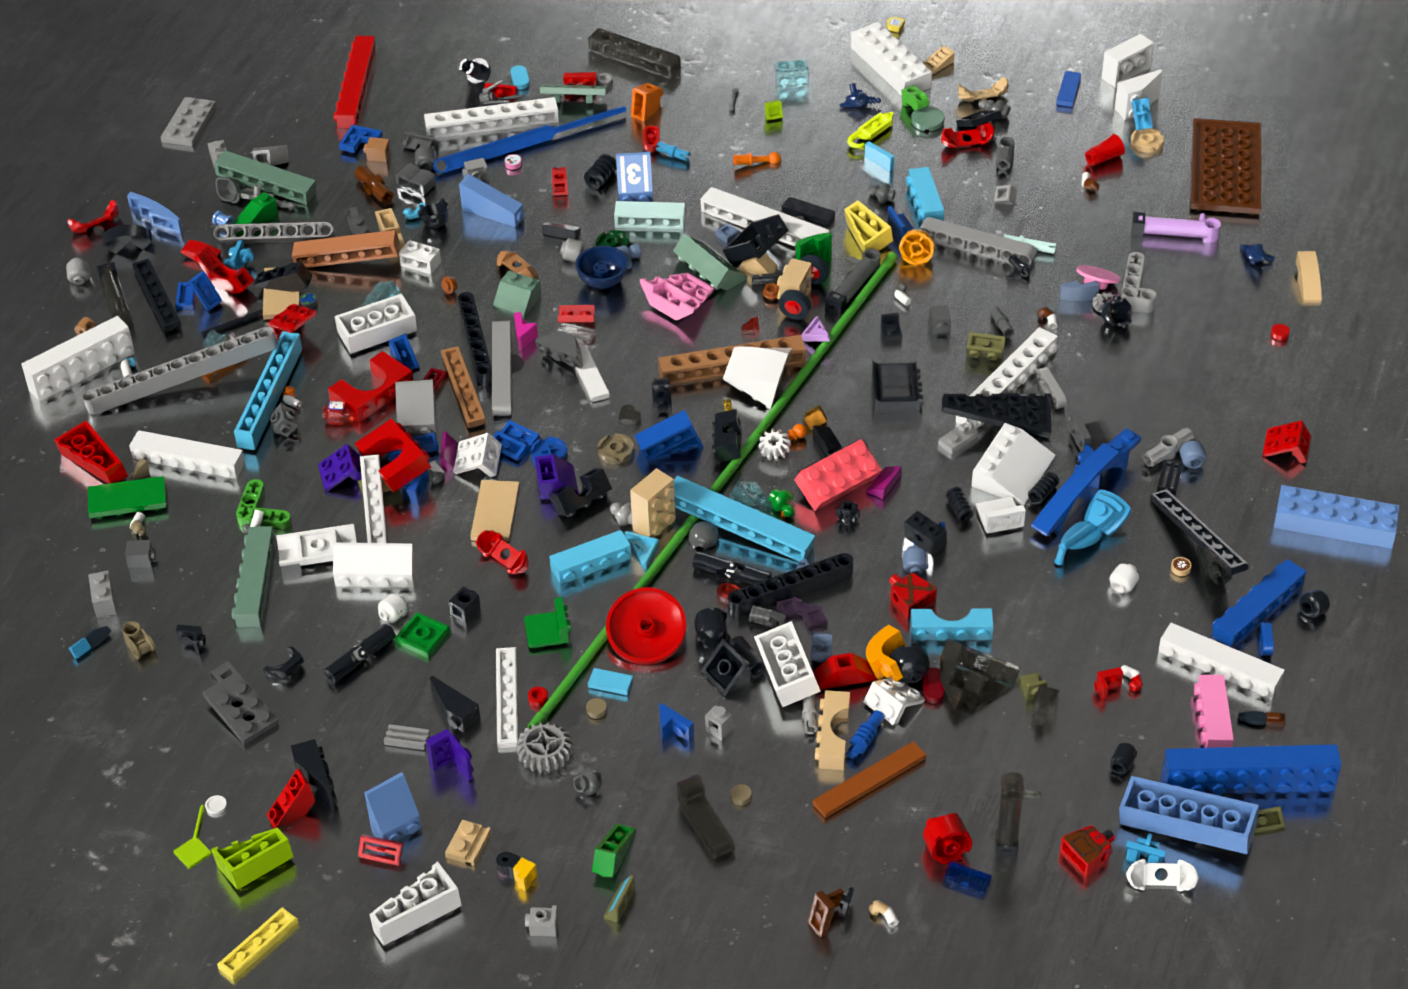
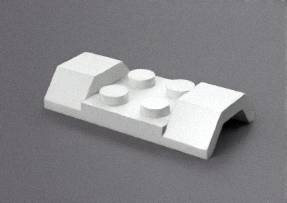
M354 524L276 535L280 567L298 564L303 566L333 561L334 543H357Z

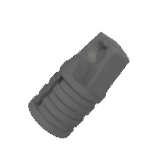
M753 605L749 622L767 627H779L786 623L787 617L785 614L773 609Z

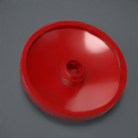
M651 587L637 588L623 594L614 602L606 619V633L613 650L624 660L638 665H653L670 658L681 647L687 630L684 610L676 598L661 589Z

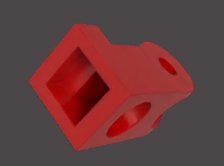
M552 167L553 196L568 195L566 167Z

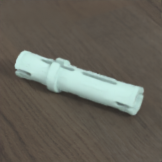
M1004 234L1005 238L1033 245L1037 251L1055 253L1056 243L1028 239L1021 235L1017 237Z

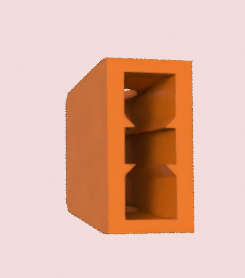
M650 83L633 88L631 116L645 122L660 108V98L664 94L663 90Z

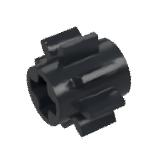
M852 501L841 502L840 508H836L838 521L844 524L856 523V518L860 517L858 504Z

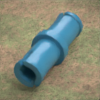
M659 141L657 144L660 147H656V151L668 154L671 158L676 157L685 162H688L690 159L688 155L691 156V152L680 149L677 145L672 146L662 141Z

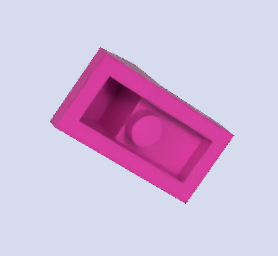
M521 312L514 313L517 344L518 350H522L538 336L537 323L526 324V320L522 319Z

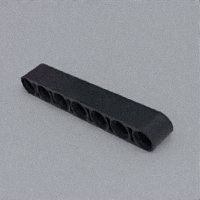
M463 292L458 296L459 312L477 385L487 388L492 385V367L474 295L470 292Z
M841 553L732 591L728 595V612L733 617H740L749 614L753 605L766 608L849 579L853 575L854 559L848 553Z

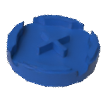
M547 437L544 440L542 438L538 439L530 448L531 459L534 463V457L554 454L563 460H566L568 456L565 442L556 437Z

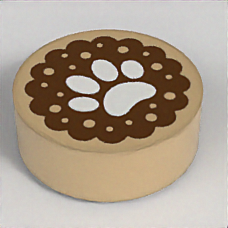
M1177 557L1171 563V571L1177 576H1186L1191 571V562L1187 558Z

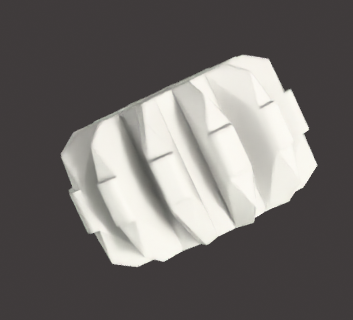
M772 428L771 433L765 431V437H760L761 443L759 444L762 456H767L769 461L774 457L778 462V457L780 456L785 459V453H790L789 447L791 446L788 435L780 429L775 432Z

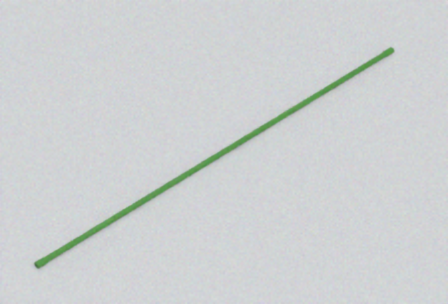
M890 252L886 256L881 266L829 332L831 340L822 341L741 447V458L731 460L709 490L719 493L876 285L897 261L898 256L895 253ZM689 515L633 590L647 587L693 525L698 521V517ZM606 625L542 709L536 713L527 725L529 729H531L532 724L538 726L541 722L544 725L548 716L608 639Z

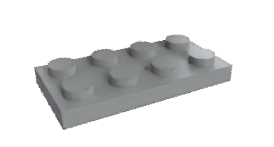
M184 97L161 135V141L193 147L216 108V102Z

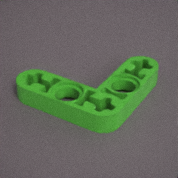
M258 479L249 481L236 511L238 523L243 526L245 524L251 525L254 511L259 510L264 512L263 516H268L266 520H262L261 526H272L273 529H286L290 527L292 521L288 511L259 508L265 493L264 484ZM249 500L255 501L253 504H246Z

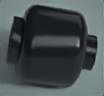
M1315 589L1304 594L1300 598L1299 605L1301 612L1305 616L1316 618L1328 611L1330 602L1328 596L1323 591Z

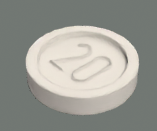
M219 795L208 798L205 803L206 811L212 815L223 813L227 808L226 799Z

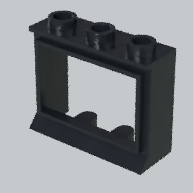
M779 214L751 222L722 251L731 264L753 257L760 259L789 230ZM758 242L760 247L756 249L754 245Z
M872 360L875 413H919L920 405H923V394H919V392H922V381H918V379H921V369L917 368V362L878 364ZM882 377H911L913 396L883 397Z

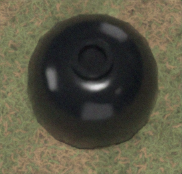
M913 643L911 644L912 647L906 648L903 645L894 650L889 658L897 662L903 676L899 680L901 683L913 684L921 681L928 674L930 660L926 649L922 645Z

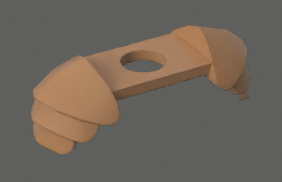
M508 250L501 251L498 254L497 266L504 264L512 272L539 280L538 271L522 259L519 254ZM516 262L522 264L520 267H513L512 265Z

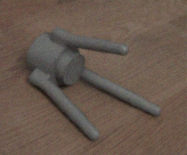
M502 79L488 88L482 89L483 93L479 94V100L482 106L510 103L509 100L522 98V95L496 98L495 93L490 90L503 83L505 80Z

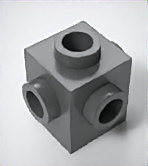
M280 404L269 415L272 430L277 434L288 437L299 426L296 411L283 404Z

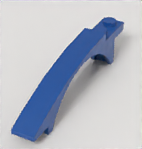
M1125 428L1108 444L1103 443L1061 486L1034 520L1031 527L1045 536H1048L1055 529L1059 531L1079 496L1097 476L1112 467H1119L1123 471L1127 469L1129 452L1141 442V436Z

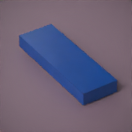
M1065 71L1056 105L1073 107L1081 73Z

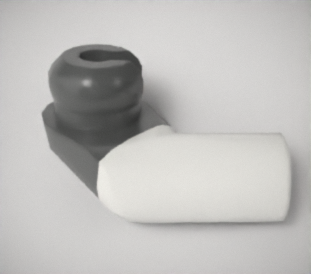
M900 282L895 289L894 295L902 304L908 306L911 303V298L906 295L908 285Z
M431 461L429 463L431 468L429 469L432 471V476L429 475V480L433 484H438L442 481L445 472L435 461Z
M254 511L251 525H244V534H248L249 527L261 526L264 515L263 511Z

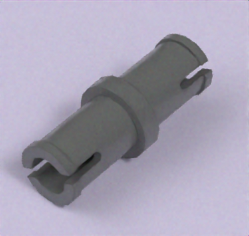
M999 307L992 308L990 315L993 317L996 327L1002 331L1005 337H1011L1014 334V329L1009 324L1008 317L1003 315Z

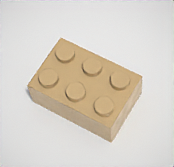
M657 468L630 490L633 530L640 535L652 538L658 536L663 529L671 525L676 519L674 479Z

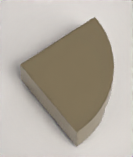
M144 458L137 462V467L133 473L131 472L130 480L144 479L150 475L147 461Z

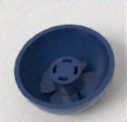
M594 246L580 253L575 265L579 277L588 286L596 289H608L617 285L624 278L628 268V259L625 253L618 248Z

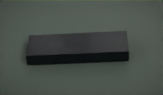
M788 197L781 206V211L803 216L805 219L827 226L835 217L834 210L792 197Z

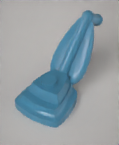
M1098 490L1086 510L1085 521L1073 525L1062 537L1054 563L1057 565L1064 564V557L1068 548L1081 549L1091 546L1101 539L1102 532L1107 536L1114 534L1128 519L1132 512L1131 507L1119 496L1106 490Z

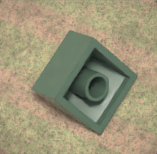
M508 271L499 283L493 308L510 314L521 312V316L525 318L541 297L540 280Z

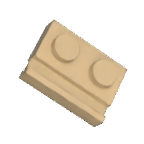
M462 820L445 851L446 858L462 863L468 862L475 866L491 835V828H483L482 825Z

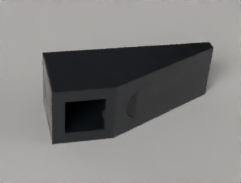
M302 261L290 263L286 266L258 273L254 287L295 292L308 288L312 275Z

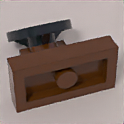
M850 886L846 892L840 888L827 895L822 890L815 893L807 923L820 938L828 935L836 907L840 906V916H846L854 892L853 887Z

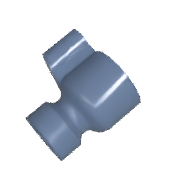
M633 244L629 248L624 245L616 247L627 256V270L632 269L631 258L641 257L639 245Z

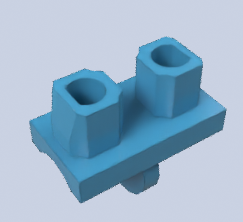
M1149 98L1132 100L1136 131L1153 128Z
M240 240L235 247L229 249L230 258L225 259L224 265L230 269L238 270L245 267L246 263L253 261L254 253L251 249H246L243 245L244 242Z
M1148 833L1147 839L1138 837L1137 843L1127 841L1126 863L1132 865L1140 857L1148 859L1147 863H1164L1166 851L1158 849L1160 843L1152 841L1153 834Z

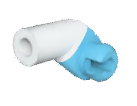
M133 357L125 358L121 363L124 378L133 375L130 368L136 366Z

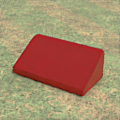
M485 83V87H484V88H488L489 86H491V85H493V84H492V83ZM500 84L490 91L495 93L496 98L518 95L519 89L517 86Z

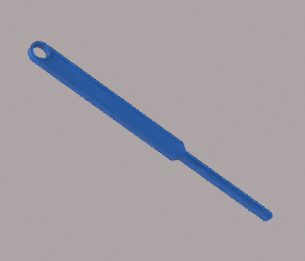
M625 106L618 107L554 128L545 125L439 158L434 162L433 168L439 174L464 167V162L480 158L487 160L553 139L556 133L626 112L627 109ZM440 160L446 164L444 171H439L436 167L437 162Z

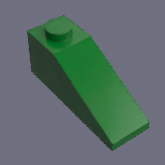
M263 192L250 201L233 224L267 223L278 216L276 199ZM239 231L236 237L243 236L244 231Z
M616 823L595 848L592 872L602 877H613L623 862L636 833V828Z

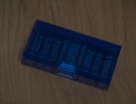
M951 861L944 875L943 882L985 896L991 883L992 875Z

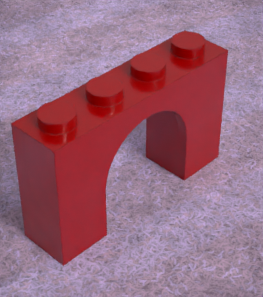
M384 351L369 360L371 373L384 382L380 387L369 391L358 390L341 379L328 388L330 401L343 402L342 410L358 422L369 417L376 410L396 398V382L414 381L412 370Z
M392 418L354 443L361 456L379 455V458L391 451L402 450L396 459L378 470L385 484L393 493L431 468L428 462L430 457L427 452L421 449L418 442L413 440L412 436L408 431H405L400 422L396 424Z

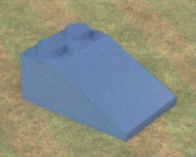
M402 772L364 792L371 831L376 837L398 842L400 839L415 833L421 828L417 807Z

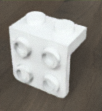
M888 678L872 682L863 702L874 711L882 712L885 716L884 719L892 725H896L899 723L906 707L922 704L925 698L920 695L918 690L909 687L904 682H896Z

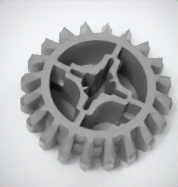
M549 721L545 725L540 722L538 726L532 724L531 729L525 728L524 733H520L516 751L520 762L524 763L525 768L530 767L532 772L538 769L540 774L543 770H547L550 773L551 769L558 771L559 766L564 767L565 762L570 760V755L573 752V742L569 732L565 731L564 726L559 727L557 723L551 725Z

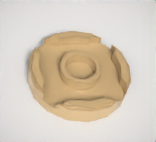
M1153 128L1135 130L1131 134L1130 144L1137 151L1153 153L1161 150L1164 146V136L1160 134V131Z

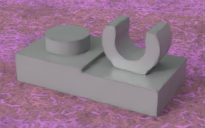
M224 140L207 143L214 168L219 156L224 150L227 151Z
M967 419L965 423L960 424L956 429L941 437L938 445L950 454H953L977 438L979 432L973 428V423Z

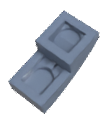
M1077 280L1061 284L1059 298L1065 301L1092 300L1099 292V284L1097 281L1080 285Z

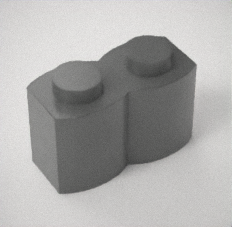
M407 164L396 174V184L399 187L411 190L420 196H424L436 185L435 175L431 171L421 170L413 164Z

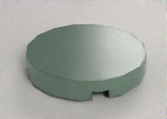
M931 106L915 110L911 115L912 125L921 131H925V129L935 131L943 126L945 119L944 113L940 109Z

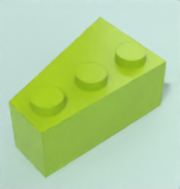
M278 828L251 836L252 839L238 843V840L231 842V846L218 849V847L211 849L217 867L237 890L294 857L288 838Z

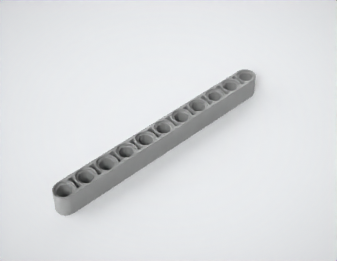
M263 327L88 390L82 395V400L89 414H98L272 351L278 346V342L271 327Z

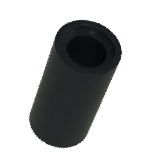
M736 636L730 640L729 643L750 663V677L759 676L765 669V663L743 636Z

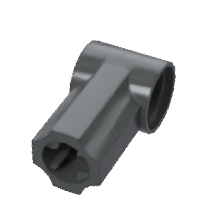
M1003 137L999 141L996 167L1000 170L1006 171L1011 166L1015 141L1011 137Z

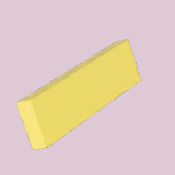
M282 907L217 964L218 969L234 981L299 923L298 918Z

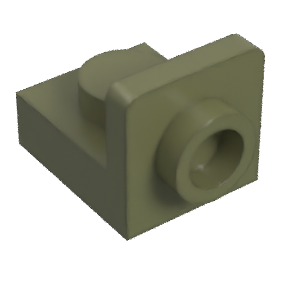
M1039 672L1019 676V683L1027 700L1046 696L1048 683L1046 680H1042Z

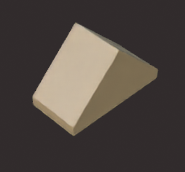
M765 253L760 259L753 257L743 260L739 270L762 276V274L775 273L778 265Z

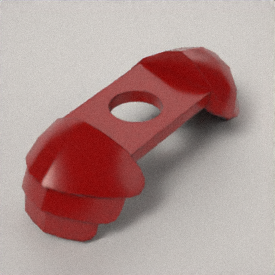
M988 122L978 125L977 129L954 132L953 128H944L941 142L951 148L983 145L992 139L994 127ZM969 135L972 140L966 142L962 139V136Z
M117 200L109 202L110 205L103 212L104 216L90 222L81 223L79 221L76 222L74 219H68L67 222L72 229L71 232L86 233L87 229L107 219L113 221L121 211L119 210V205H117Z
M484 530L478 535L476 541L478 550L483 553V556H492L508 567L507 573L519 574L528 570V556L523 549L519 552L503 541L500 533H496L493 530ZM505 549H509L511 552L510 557L505 560L502 559V552Z

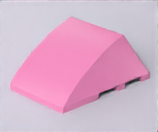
M689 273L669 275V278L666 279L655 277L651 281H647L646 278L640 279V284L649 304L676 321L692 314L714 291V287Z

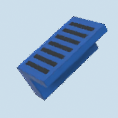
M892 206L888 207L887 223L901 242L902 237L914 228L904 213L897 215Z

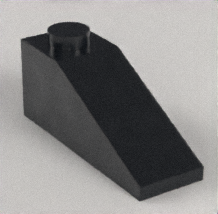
M430 677L432 693L448 723L454 729L465 732L480 718L479 704L436 677Z

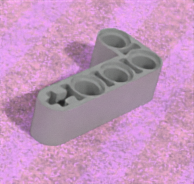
M1132 252L1128 256L1121 297H1125L1132 306V311L1150 313L1155 309L1156 292L1151 289L1140 288L1144 255L1140 252Z

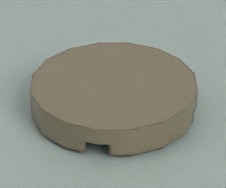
M623 434L607 435L597 445L600 459L612 465L628 462L635 453L632 439Z

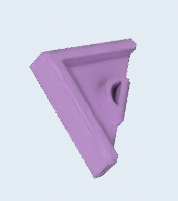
M818 316L813 319L801 335L803 341L831 340Z

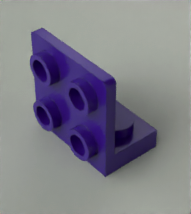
M344 445L318 464L326 491L331 490L349 476L353 480H362L361 454L350 445Z

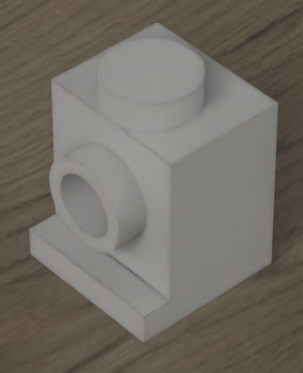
M484 158L464 162V169H462L464 178L467 174H470L479 180L489 181L488 167Z
M715 705L705 715V731L721 741L734 729L732 715L722 706Z
M552 905V908L531 907L530 914L525 915V927H529L530 936L556 937L558 925L557 906Z

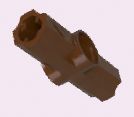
M363 165L357 167V170L354 172L355 178L363 184L366 193L369 195L373 194L382 203H390L394 193L385 185L383 178L379 174H373Z

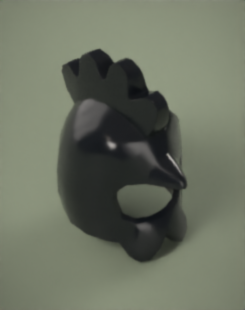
M711 607L699 611L694 621L696 639L702 642L704 648H710L712 652L715 651L722 639L726 641L731 640L726 626L727 613L719 608Z

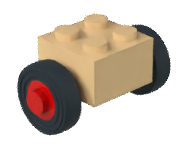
M806 255L801 260L791 258L788 265H785L783 275L779 276L777 286H779L777 295L779 300L778 306L785 316L799 320L805 318L809 313L811 303L808 295L811 291V284L818 285L823 283L829 274V267L822 258L815 255Z

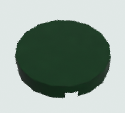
M609 230V233L605 234L603 232L596 238L595 245L612 246L615 248L624 245L629 248L630 241L626 233L620 230Z

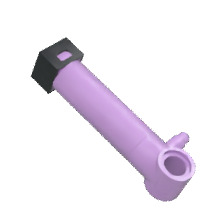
M1133 212L1131 236L1143 237L1144 234L1202 238L1206 242H1216L1219 239L1221 222L1215 218L1206 219L1204 213L1200 214L1199 220L1148 217L1143 212Z

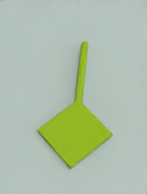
M203 804L200 806L193 838L173 851L188 868H191L212 854L198 839L205 807Z

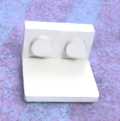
M489 433L460 441L453 473L460 474L479 468L489 477L496 476L502 444Z
M1012 497L976 503V510L986 533L1024 526L1026 510L1023 505L1016 506Z

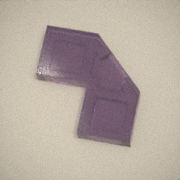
M796 597L777 602V609L779 613L786 615V620L802 616L808 630L828 625V620L821 606L804 603L802 599Z

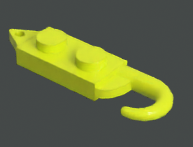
M893 112L878 113L864 123L856 132L848 137V145L853 148L865 146V143L856 144L853 141L857 138L872 140L892 125Z

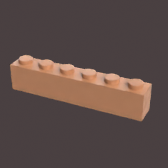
M396 230L294 242L292 259L294 263L302 261L305 267L309 268L398 257L400 242Z

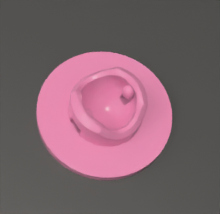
M1081 265L1076 270L1085 277L1084 284L1097 281L1100 290L1107 289L1108 283H1119L1121 279L1111 271L1094 266Z

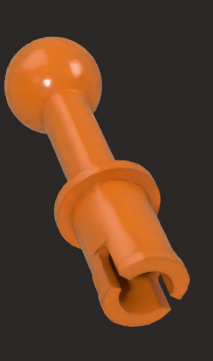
M772 152L767 156H752L751 153L744 155L734 154L733 157L734 165L752 166V163L769 162L771 164L781 162V155L777 152Z

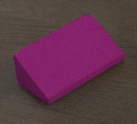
M444 431L442 435L440 463L444 471H453L459 444L447 431Z
M884 467L867 489V493L884 499L901 477L902 467Z

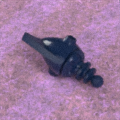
M852 83L849 85L851 94L839 106L841 108H863V106L866 107L869 103L870 105L872 103L875 104V102L880 103L881 98H875L872 95L869 97L861 89L857 90L856 84Z
M1260 243L1257 245H1240V249L1246 254L1251 264L1255 265L1257 262L1264 260L1272 263L1275 259L1274 256L1265 253L1263 245Z

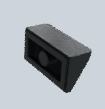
M546 222L542 225L543 235L564 239L571 238L576 240L581 230L580 227Z
M813 426V436L826 457L842 448L830 427Z

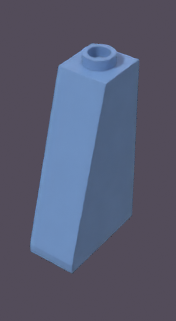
M467 174L459 183L463 211L512 227H516L523 221L525 213L523 212V204L470 174Z

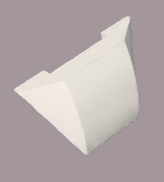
M734 347L723 380L741 392H746L752 396V399L760 401L770 410L792 348Z

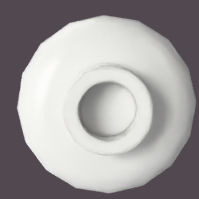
M1119 564L1110 575L1111 587L1119 593L1130 592L1139 580L1136 567L1131 564Z
M390 594L379 603L378 614L382 620L395 623L407 614L408 603L403 596Z

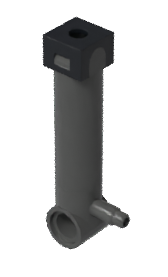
M865 250L861 260L850 256L846 258L847 262L856 266L835 291L831 290L825 297V311L841 317L846 311L847 303L872 273H875L880 267V252L878 250Z

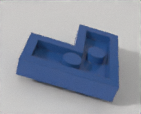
M351 125L339 143V150L355 153L361 143L367 144L370 137L382 138L383 131Z

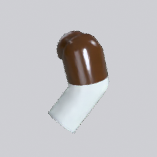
M1084 172L1082 174V187L1094 192L1097 191L1099 183L1090 179V173Z
M1048 307L1039 309L1037 312L1038 316L1042 319L1046 317L1048 319V327L1056 329V315Z

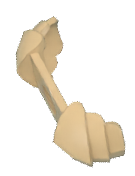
M1002 77L996 84H992L991 89L973 92L967 88L965 89L960 84L958 85L959 98L963 101L973 102L976 99L1000 97L1009 90L1008 79Z

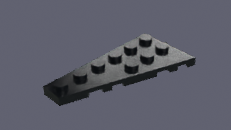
M1018 393L991 394V396H983V394H976L975 396L944 394L942 398L943 413L1000 427L1007 423L1023 429L1029 434L1049 438L1051 435V393H1045L1043 396H1036V393H1029L1028 396H1021Z

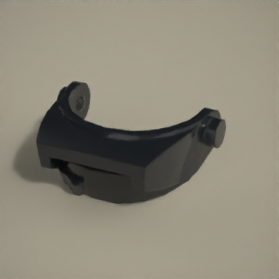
M289 646L287 650L292 657L279 666H265L263 672L274 679H291L299 671L300 664L304 663L302 655L294 647Z

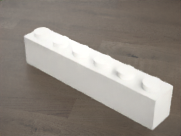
M138 430L129 445L132 459L140 461L144 458L147 462L234 479H237L245 465L243 450Z
M1170 623L1160 640L1159 652L1166 656L1180 660L1185 664L1213 675H1224L1225 680L1256 692L1261 696L1273 699L1282 684L1284 669L1176 624Z

